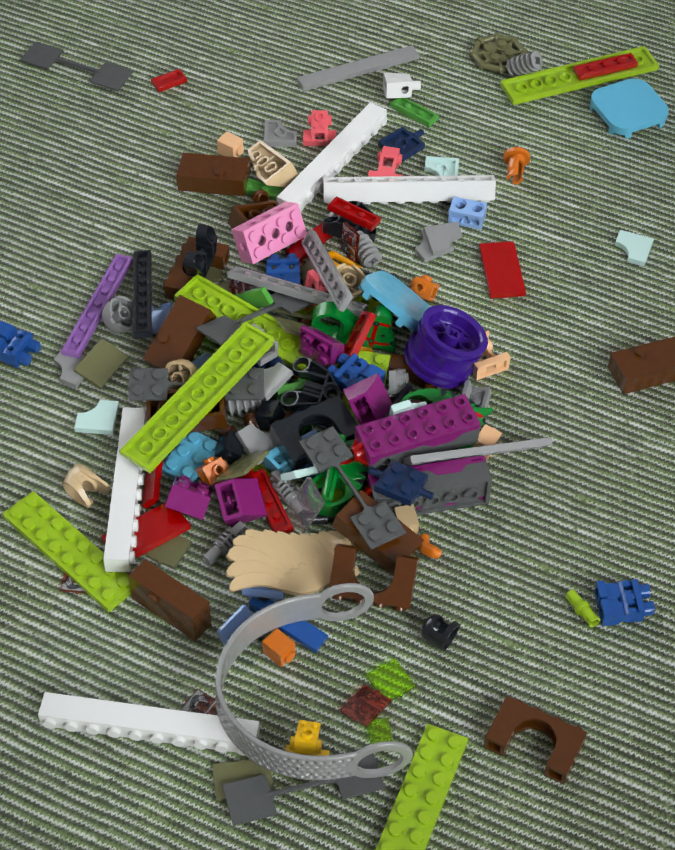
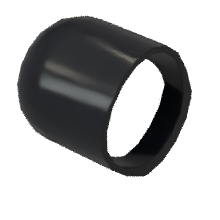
M434 614L425 620L421 629V635L427 643L445 651L454 640L461 624L453 621L449 625L443 620L441 615Z

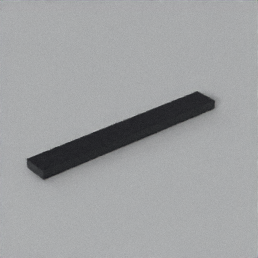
M151 250L135 251L133 255L134 339L152 337Z

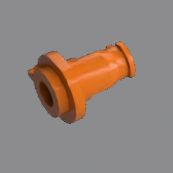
M512 147L504 150L503 160L508 165L506 180L513 176L512 184H520L523 181L524 166L530 162V153L522 147Z

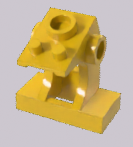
M299 720L296 735L291 736L290 745H286L285 751L303 755H330L329 750H322L323 740H318L321 723Z

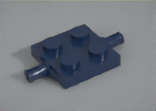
M401 127L379 140L378 146L383 149V146L400 148L403 162L425 149V143L419 139L425 133L422 129L414 133Z
M392 460L383 471L371 467L369 470V475L379 478L374 486L375 492L408 506H411L414 500L420 496L430 501L434 496V492L424 489V485L428 481V474Z

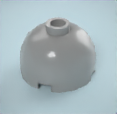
M116 296L110 299L103 307L102 320L110 331L125 333L133 329V305L131 304L133 302L129 298Z

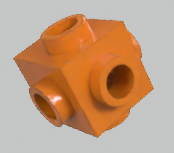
M423 274L422 277L416 276L412 279L410 288L423 300L434 301L440 284L433 282L432 277Z
M214 456L203 460L204 464L195 470L201 482L212 485L218 484L216 478L227 470L229 466L222 457L214 458Z

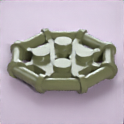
M495 32L493 35L476 38L473 48L469 51V56L478 64L479 69L503 74V72L508 71V59L528 53V50L521 45L517 37L512 38Z

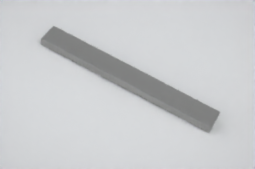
M411 45L297 77V82L303 91L417 60L420 54Z
M310 229L301 244L336 307L344 312L351 302L353 295L316 231Z
M235 266L228 271L227 278L258 287L265 286L268 290L319 305L323 302H334L329 293ZM351 300L347 309L359 317L362 311H368V305Z
M552 437L427 453L403 458V463L406 466L463 459L471 456H485L544 448L553 443Z

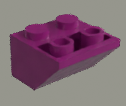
M304 325L301 327L300 353L327 369L331 365L335 366L339 356L344 353V344L315 327Z
M378 373L343 389L359 425L384 418V415L393 405Z
M175 476L165 507L203 520L213 489L209 488L210 485L204 482H192L191 478L187 476Z
M233 478L215 484L224 522L231 528L239 521L247 523L267 516L257 479Z

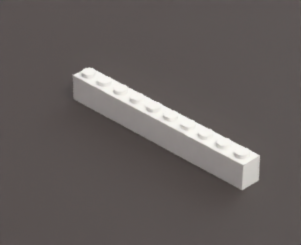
M370 102L277 196V203L279 205L286 201L298 203L300 212H302L304 207L313 200L314 196L322 191L323 177H334L339 173L346 163L348 164L351 158L358 154L360 149L369 142L370 138L373 135L375 136L382 126L386 125L388 119L387 110Z
M494 175L323 177L324 203L327 204L336 196L347 202L359 201L363 204H370L371 202H378L380 204L396 202L403 204L405 202L422 203V201H429L430 203L446 201L452 203L453 197L487 203L490 200H495L496 180Z
M123 408L104 551L105 572H130L131 564L135 563V551H133V548L137 546V536L134 533L138 532L139 521L136 519V516H140V504H138V501L142 500L140 485L144 484V474H141V472L145 470L121 456L119 450L147 423L146 408Z
M48 692L44 693L38 713L41 726L48 729L62 728L70 732L83 731L91 735L105 734L113 738L120 736L135 741L148 740L156 744L170 743L178 747L185 745L200 750L214 749L221 753L228 751L245 756L227 736L217 715ZM236 718L247 731L259 738V721Z

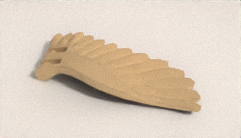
M254 529L245 530V535H239L233 539L234 547L226 555L228 561L233 562L226 571L227 577H234L229 586V591L235 592L246 588L263 586L293 596L315 594L329 587L336 545L338 543L352 544L338 531L333 530L328 532L322 531L318 534L310 533V535L300 533V535L296 533L287 534L282 531L275 533L264 529L263 532ZM355 565V575L358 576L360 572L358 566Z

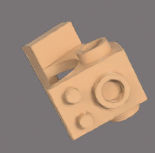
M486 331L488 346L482 355L487 359L483 360L480 358L474 363L473 377L476 381L509 369L510 355L507 352L495 355L492 352L493 344L489 340V331Z

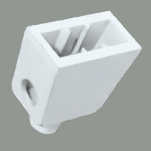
M383 74V90L386 98L411 97L412 91H420L421 81H412L409 74Z

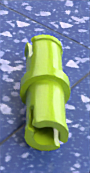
M575 589L568 591L565 599L574 607L575 613L581 616L588 623L589 627H595L599 623L600 618L590 608V604L584 601Z

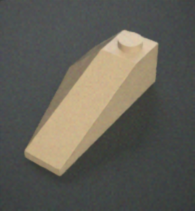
M259 140L248 149L257 178L265 185L287 187L299 175L291 161L263 141Z

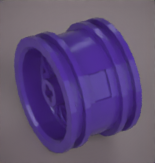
M434 305L423 313L418 323L417 331L410 336L409 341L405 345L404 358L410 369L422 380L440 388H458L463 386L466 380H468L474 368L473 363H476L487 349L488 337L483 327L466 312L451 306Z

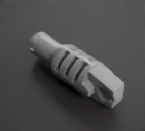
M278 470L271 472L269 479L274 490L287 505L293 507L299 517H302V514L306 513L309 508L301 500L299 491L290 480L282 481L281 473Z
M239 521L233 528L229 526L213 542L212 548L202 557V561L210 567L220 556L226 555L234 547L233 539L241 535L246 525Z

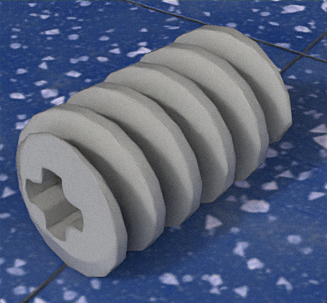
M538 51L513 56L512 59L507 61V70L513 77L539 71L542 67V57Z
M360 230L354 233L356 241L353 247L351 246L352 238L349 237L348 245L355 250L354 254L363 267L370 268L380 263L382 254L368 234H364Z
M227 400V407L231 417L234 416L235 411L241 416L243 410L246 414L250 410L257 412L261 402L266 400Z

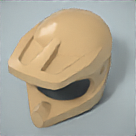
M75 464L69 470L62 483L67 494L86 508H90L93 504V500L87 497L86 491H99L106 495L111 491L109 484L98 477L89 467L82 464Z

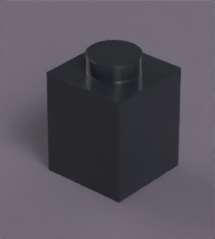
M280 400L261 402L255 415L261 430H270L271 424L276 420L284 418L285 413Z
M228 430L219 437L214 455L217 458L222 457L229 465L238 460L243 451V446L235 432Z

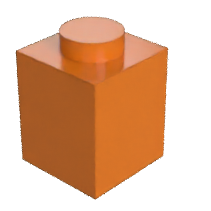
M278 628L262 641L263 653L280 667L286 662H291L295 657V642Z

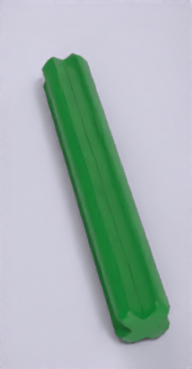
M338 433L345 443L346 436ZM334 467L328 468L322 493L324 501L330 502L333 499L338 471Z

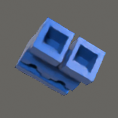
M271 254L270 259H267L266 275L301 285L299 258H297L296 254H288L287 258H280L278 254ZM267 289L270 295L276 293Z
M1 321L0 360L15 368H18L20 364L28 366L32 360V355L29 352L38 353L41 349L40 342L33 339L32 333L15 329L13 325Z
M345 353L339 356L337 364L341 366L340 369L334 365L328 368L342 392H344L343 389L377 373L383 384L385 383L386 371L374 364H368L367 361L359 358L355 353L352 356Z
M638 579L624 580L618 583L596 581L594 595L597 608H599L598 612L602 626L619 625L620 622H642L644 616L654 615V602H643L642 599L650 598L651 590L649 584H639Z

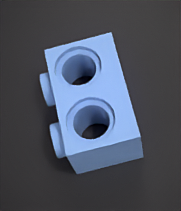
M453 197L449 209L448 223L458 222L461 226L482 230L486 217L487 203Z

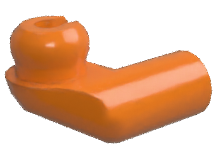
M421 534L420 537L424 539L420 547L421 553L429 558H440L442 554L441 549L430 544L428 534Z

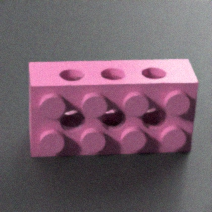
M287 201L231 229L241 262L249 264L259 262L304 238L307 234L298 203Z

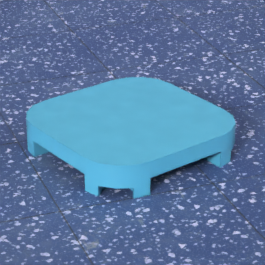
M627 79L598 88L592 93L590 102L591 112L596 111L609 126L608 132L612 136L614 133L625 135L624 138H631L632 132L654 125L658 128L663 127L669 111L667 104L647 82L640 79Z
M377 271L366 275L358 286V289L364 292L362 296L366 300L373 297L376 298L398 317L395 324L400 328L404 325L411 333L417 331V326L423 313L431 307L403 282L385 271Z

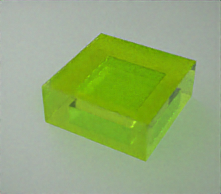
M388 718L372 720L367 725L370 744L392 741Z

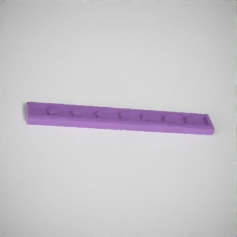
M121 254L115 255L61 350L62 355L79 359L102 319L103 307L115 296L133 263V257Z

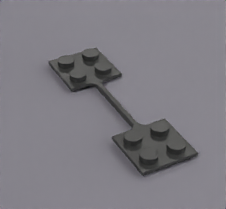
M37 41L20 59L21 62L44 69H49L53 63L60 62L95 73L90 83L116 91L121 89L133 73V70L107 62L97 70L58 58L64 51L63 49Z
M276 292L271 295L274 300L273 305L237 321L223 315L196 327V330L219 345H223L245 321H249L276 308H281L292 314L314 303Z
M130 368L128 401H167L168 389L170 387H182L186 382H170L168 380V368ZM251 368L225 395V400H264V368Z
M333 426L299 441V444L317 471L321 472L330 467L336 468L364 510L350 517V520L371 550L406 534V531L387 503L384 501L373 507L367 506L341 469L340 464L352 458L353 454Z
M374 753L364 757L358 763V766L364 769L379 768ZM266 774L222 784L233 826L276 816L277 812L273 799L277 795L327 783H335L339 787L342 799H347L385 789L382 777L360 778L356 776L317 780L275 791L270 789Z

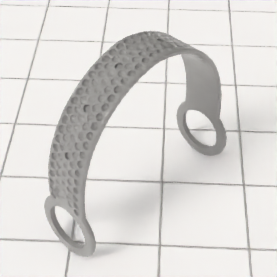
M344 583L327 588L321 593L301 595L276 602L250 616L231 635L223 648L217 665L215 677L216 710L227 736L250 760L280 775L305 780H331L352 776L378 778L393 774L409 764L413 757L412 749L408 745L396 741L370 744L355 752L320 756L297 754L275 748L252 735L237 721L228 708L222 694L223 685L230 667L239 654L254 640L273 629L294 622L319 618L326 621H344L355 618L371 607L374 601V594L370 588L357 583ZM354 592L364 597L357 607L349 611L334 613L322 608L323 603L328 598L339 593ZM396 751L402 754L395 763L383 768L364 769L358 766L361 759L375 752Z

